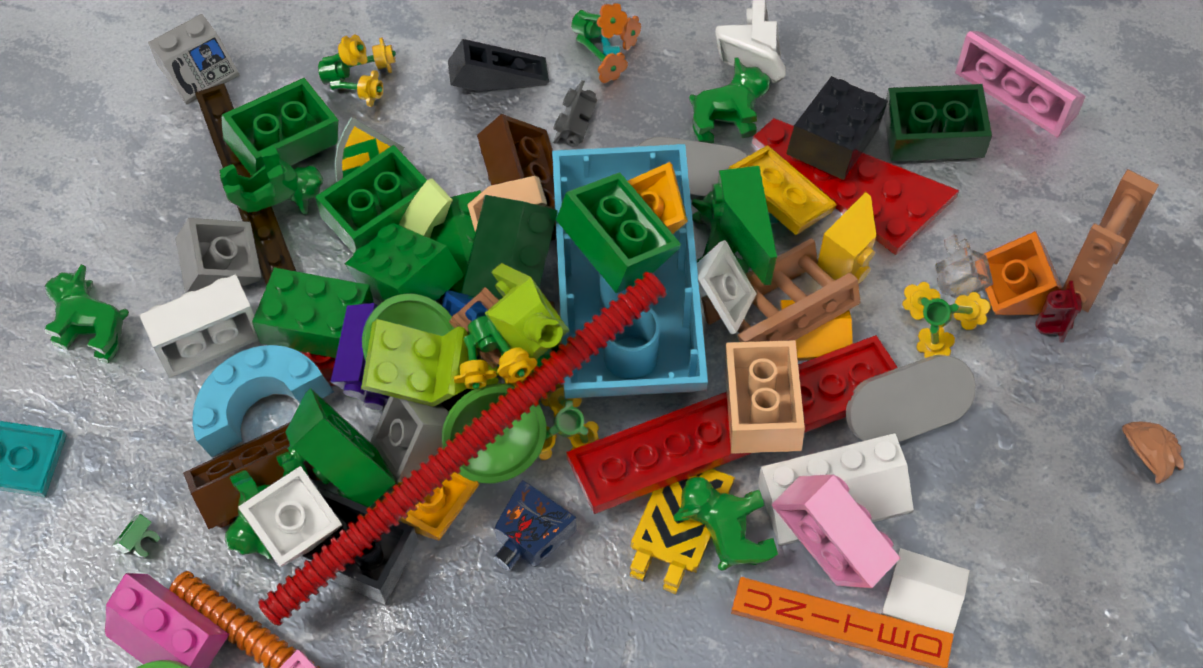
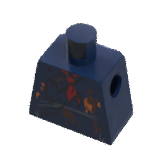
M522 480L495 525L496 539L503 546L493 559L507 571H510L520 558L532 566H538L577 531L576 516Z

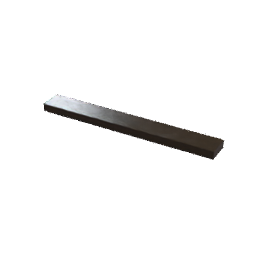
M225 83L195 92L222 167L233 164L238 175L250 178V173L223 139L222 114L234 109ZM237 206L242 221L251 223L258 263L266 286L274 267L296 271L272 206L256 212H246Z

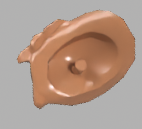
M1131 422L1122 426V431L1129 445L1154 474L1157 484L1168 479L1172 475L1175 466L1178 470L1184 468V461L1180 455L1182 449L1178 444L1175 434L1160 424L1151 422Z

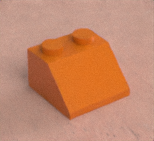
M1036 231L974 258L995 315H1037L1043 312L1042 308L1050 292L1063 290L1048 251Z

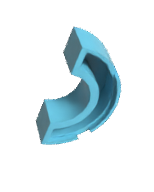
M278 345L258 346L241 351L218 365L203 383L195 400L192 416L196 441L211 457H214L242 442L240 429L243 417L250 406L259 399L272 394H284L297 399L300 403L310 388L322 399L334 393V391L314 362L299 351Z

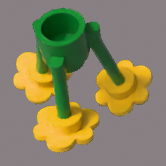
M920 282L918 286L910 284L904 289L906 299L902 302L903 308L910 310V315L914 319L920 320L925 318L931 325L930 328L921 329L918 334L920 342L917 343V351L924 353L925 358L939 354L951 355L950 348L955 343V337L949 332H944L943 327L951 321L952 314L956 320L961 321L964 329L973 330L977 327V324L984 325L987 322L986 314L991 310L990 302L987 299H981L980 294L977 292H971L969 296L959 295L955 300V304L949 305L946 301L940 299L939 291L933 288L930 289L927 282Z

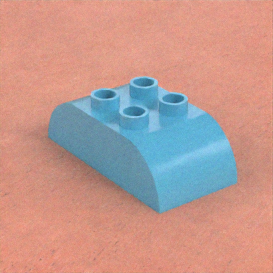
M685 144L552 151L555 210H558L557 216L565 193L619 172L628 181L671 162L688 221L673 234L681 243L680 249L653 273L664 285L667 296L665 298L659 297L658 304L655 306L651 304L649 306L650 310L647 313L642 312L639 320L633 319V325L631 327L625 326L624 333H617L615 335L616 340L613 342L609 340L607 342L608 346L605 349H598L599 354L597 356L592 354L590 356L591 361L589 363L583 362L581 364L582 369L579 371L575 369L571 378H564L565 399L706 391L708 377ZM556 221L560 315L570 330L562 337V344L565 345L568 343L567 338L569 336L573 338L576 336L575 331L577 329L582 331L586 322L591 323L593 321L592 317L595 314L601 315L603 307L608 309L610 301H617V296L620 293L625 294L627 291L623 290L615 293Z

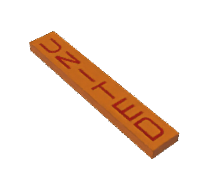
M741 576L731 614L928 668L948 667L954 634Z

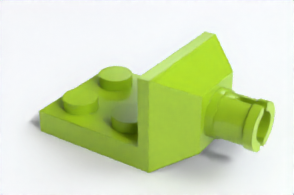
M501 263L491 273L498 281L495 287L503 298L486 311L485 314L511 349L516 347L523 348L528 352L529 358L537 360L549 348L556 346L561 338L570 330L530 276Z
M376 319L372 322L361 389L431 407L466 390L465 383H455L453 379L454 376L460 375V364L469 361L468 349L463 339L468 335L466 329L457 326L444 336ZM488 365L489 370L496 371V374L499 375L497 372L499 368L498 366H496L493 369L490 365ZM495 377L486 380L487 385L498 384L499 378Z

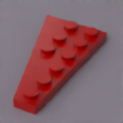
M775 118L758 131L752 139V144L758 149L767 145L832 199L837 204L835 209L842 214L865 192L868 193L872 200L876 230L875 240L894 255H897L957 198L959 190L865 153L861 154L845 179H840L787 155L786 152L794 126Z

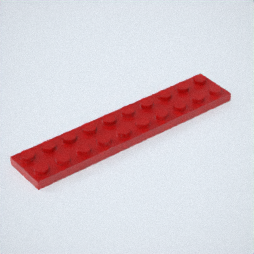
M877 335L798 364L805 426L804 433L845 418L848 401H851L854 395L853 391L861 382L898 368ZM727 391L566 452L567 460L594 514L751 454L731 453Z

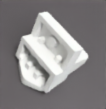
M753 0L752 8H747V25H721L716 27L717 48L723 62L734 66V58L738 57L740 62L746 67L760 68L763 73L770 77V82L773 83L780 82L786 76V67L781 60L777 21H769L766 0Z

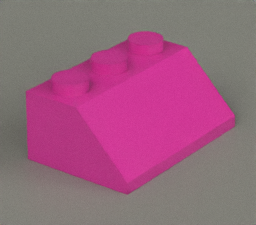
M125 573L106 603L105 636L142 664L156 660H171L182 663L190 668H208L229 636L226 631L148 574Z

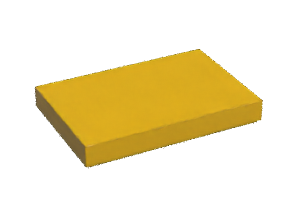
M768 145L728 168L760 166L768 212L795 235H798L831 214L837 206L832 199Z

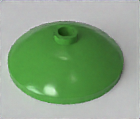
M418 294L393 296L379 304L369 315L365 323L362 335L364 358L366 360L372 322L376 319L444 336L454 329L449 323L452 316L442 305L428 297Z
M489 384L470 391L458 400L449 411L443 425V448L447 446L446 441L448 439L453 441L456 438L454 435L456 432L461 434L464 431L463 426L473 424L472 419L474 417L480 418L482 416L480 412L483 409L488 411L490 403L496 404L499 401L498 397L500 395H507L506 390L509 387L512 389L515 387L510 384ZM539 405L537 407H530L531 412L528 415L523 413L520 422L515 420L512 423L513 428H506L504 430L505 434L502 437L499 435L495 437L496 442L494 444L489 442L486 445L487 450L485 452L480 450L477 453L478 458L474 459L472 457L468 460L470 464L467 467L465 465L460 467L461 472L459 474L474 482L499 483L512 479L529 468L539 456L546 439V419Z

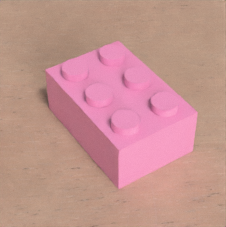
M834 474L799 476L771 504L772 507L836 586L873 588L900 559L899 555L892 548L894 546L892 540L875 527L871 522V514L865 507L855 502L848 493V485L841 478Z

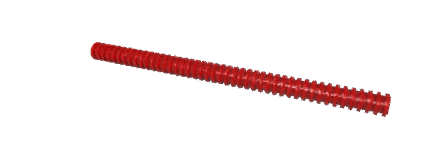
M647 271L644 272L642 280L637 278L634 281V287L628 286L625 294L620 293L617 296V301H610V307L608 309L603 307L601 309L602 314L599 316L595 314L592 317L593 321L591 323L586 322L582 331L577 329L575 331L576 336L574 338L569 336L567 344L561 343L558 346L559 350L557 352H550L548 360L543 358L540 367L536 366L532 369L534 372L529 374L522 382H515L516 387L514 389L509 387L506 390L508 394L505 396L500 395L498 397L499 401L496 404L490 403L488 411L483 409L480 412L482 415L480 418L474 417L472 419L473 424L463 426L464 431L461 434L456 432L454 434L456 438L453 441L448 439L446 447H439L437 449L439 453L435 456L429 455V461L426 464L422 461L419 464L421 468L417 471L413 469L410 472L412 475L409 478L403 477V483L400 486L395 484L392 493L386 492L384 494L386 498L382 501L376 500V506L373 509L368 507L366 515L360 514L357 517L359 521L355 524L353 522L349 523L348 526L350 528L347 531L342 529L339 532L341 535L339 538L333 537L330 540L332 544L322 546L323 551L320 554L315 552L312 555L314 558L312 561L306 560L304 562L305 567L295 569L293 577L288 575L285 578L287 581L285 584L279 583L276 586L278 590L275 592L269 591L266 600L261 598L258 603L263 614L270 622L277 626L283 624L282 619L285 617L288 619L292 617L291 612L294 609L299 611L301 609L300 604L303 601L308 603L310 595H317L319 593L318 589L321 586L327 587V581L330 578L335 580L337 578L336 573L339 571L344 572L346 570L345 566L348 563L354 564V558L357 555L362 557L365 548L371 549L373 547L372 542L382 540L381 535L384 532L389 534L391 532L389 528L392 525L397 527L400 524L399 519L402 517L406 519L408 517L407 513L410 510L416 511V505L419 502L424 504L427 495L432 497L435 494L434 489L444 487L442 483L446 479L451 481V475L454 472L459 474L461 472L460 467L463 465L467 467L470 464L468 460L472 457L474 459L478 458L477 453L480 450L485 452L487 450L486 445L489 442L494 444L496 442L495 437L498 435L502 437L505 434L504 430L506 428H513L512 423L515 420L520 422L522 420L521 415L523 413L528 415L531 412L529 408L532 406L537 407L539 405L538 401L541 398L543 400L547 399L549 391L554 393L557 384L563 385L565 383L564 378H571L575 369L578 371L582 369L581 364L583 362L589 363L592 354L597 356L599 354L598 349H605L608 346L607 342L609 340L612 342L616 340L615 335L617 333H624L625 326L631 327L633 325V319L639 320L642 312L647 313L650 310L649 306L651 304L654 306L658 304L659 297L665 298L667 296L666 289L654 274Z

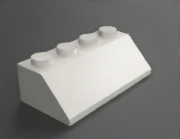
M895 433L762 466L760 470L758 485L779 546L799 542L800 540L771 504L799 476L832 474L838 476L848 485V493L855 502L865 507L871 514L872 523L912 513L914 510L908 466Z

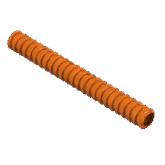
M185 571L172 582L169 588L171 592L229 634L228 641L230 643L237 644V648L242 651L245 650L246 655L249 657L254 656V660L259 664L263 663L264 668H280L296 652L297 649L292 646L288 647V643L284 640L279 641L278 635L271 634V630L266 627L262 628V624L254 621L252 616L245 615L244 610L236 609L234 603L228 602V599L224 596H219L218 591L211 590V586L206 583L203 584L202 580L194 577L192 572Z

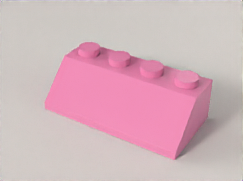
M969 31L966 35L955 73L972 84H983L984 92L1058 138L1077 117L1086 96L985 33Z

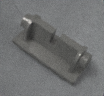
M583 80L575 90L570 88L563 100L562 105L566 106L564 113L561 112L554 124L553 129L557 131L553 141L554 144L561 137L566 139L567 144L572 147H577L578 144L583 142L589 123L580 119L579 116L589 121L597 104L596 94L593 91L582 90L585 83Z

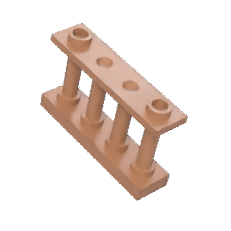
M1129 169L1126 170L1100 224L1094 223L1062 288L1065 290L1068 282L1073 280L1075 293L1080 294L1082 310L1089 312L1113 264L1117 265L1159 186V184Z
M811 238L777 257L771 285H764L753 270L745 274L756 292L752 304L767 319L752 327L743 319L737 331L739 333V342L791 341L802 337L861 303L858 279L853 274L848 273L834 280L817 265L815 241ZM805 272L823 287L808 296L791 281ZM778 287L795 302L781 311L763 296ZM708 295L702 297L705 319L711 325L720 320L721 317Z

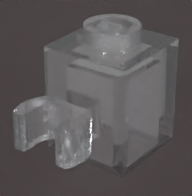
M955 234L944 240L945 249L950 256L935 264L938 275L937 284L942 294L957 298L959 295L969 296L971 292L978 293L993 285L987 255L972 250L968 239H963L959 242Z

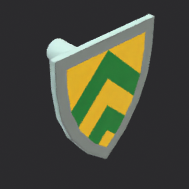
M351 117L337 145L335 156L336 181L338 182L392 145H395L401 153L405 147Z

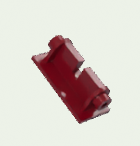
M1073 280L1068 282L1065 290H1056L1048 294L1042 308L1043 312H1040L1035 322V327L1040 334H1058L1060 343L1064 342L1069 330L1073 328L1077 314L1082 310L1081 296L1079 293H1075Z

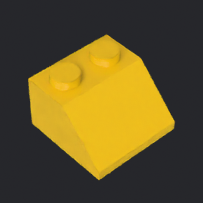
M865 192L823 235L817 265L834 280L851 273L858 279V284H860L871 270L868 265L875 254L873 247L876 239L872 200L868 193Z

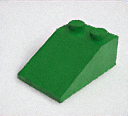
M760 166L719 170L718 183L713 184L714 199H711L713 219H719L720 230L764 285H771L777 254Z

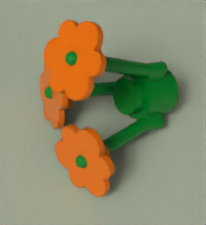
M618 3L613 5L604 4L600 9V15L580 10L575 14L571 23L573 32L578 34L576 41L584 44L602 62L598 67L599 80L602 83L617 80L620 77V73L625 71L628 66L625 55L619 52L616 55L610 53L605 56L589 39L597 38L601 34L604 38L620 35L623 41V49L629 50L631 46H635L637 37L641 32L639 17L633 16L628 18L626 12L621 11V5Z

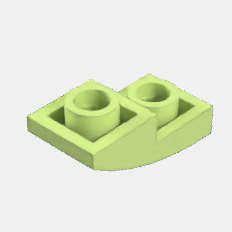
M433 178L429 179L409 204L399 225L430 238L434 226L444 223L452 199Z

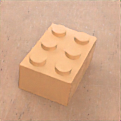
M796 341L726 343L725 377L731 453L802 451L805 426Z

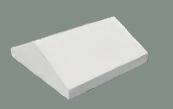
M725 240L719 242L697 263L699 282L730 334L737 333L756 296V292Z
M301 466L238 506L240 512L280 568L313 550L342 526Z
M900 548L898 553L900 559L895 564L881 614L953 634L964 601L970 570Z

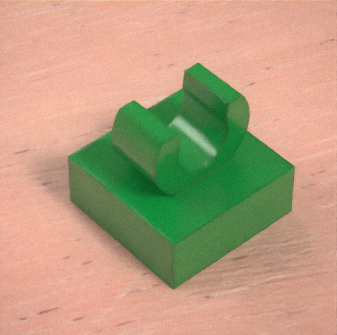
M139 514L131 519L112 546L123 554L132 550L136 556L145 558L149 553L142 549L141 540L149 538L152 542L157 543L160 537L156 532L147 530L152 522L142 514Z

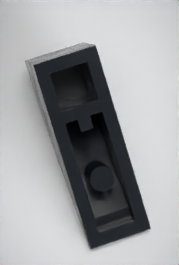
M462 39L448 59L451 86L475 91L543 86L549 82L546 57Z

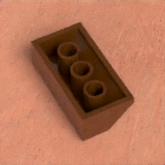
M500 114L477 134L491 186L531 176L539 177L547 202L545 207L555 210L553 149L547 130ZM555 220V225H554V229H553L551 241L557 239V236H556V220Z
M290 422L183 472L189 491L208 529L215 526L217 528L225 527L231 524L236 519V516H238L240 492L231 483L230 476L246 470L257 487L272 485L282 478L284 469L279 465L276 457L289 451L290 443L285 431ZM305 461L303 464L306 467L309 479L314 481L320 480L313 472L314 467Z

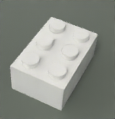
M236 274L228 278H220L213 282V284L197 291L187 292L180 298L166 304L153 306L147 312L139 315L151 344L169 378L258 341L252 324L254 314Z

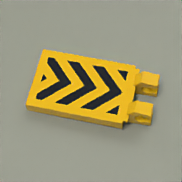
M710 469L653 491L631 540L630 547L636 550V554L630 566V577L643 581L654 557L670 564L663 581V590L676 594L686 570L697 573L711 539L706 525L699 521H674L673 516L681 508V494L686 486V481L693 477H703L720 493L729 494L735 477L715 469Z

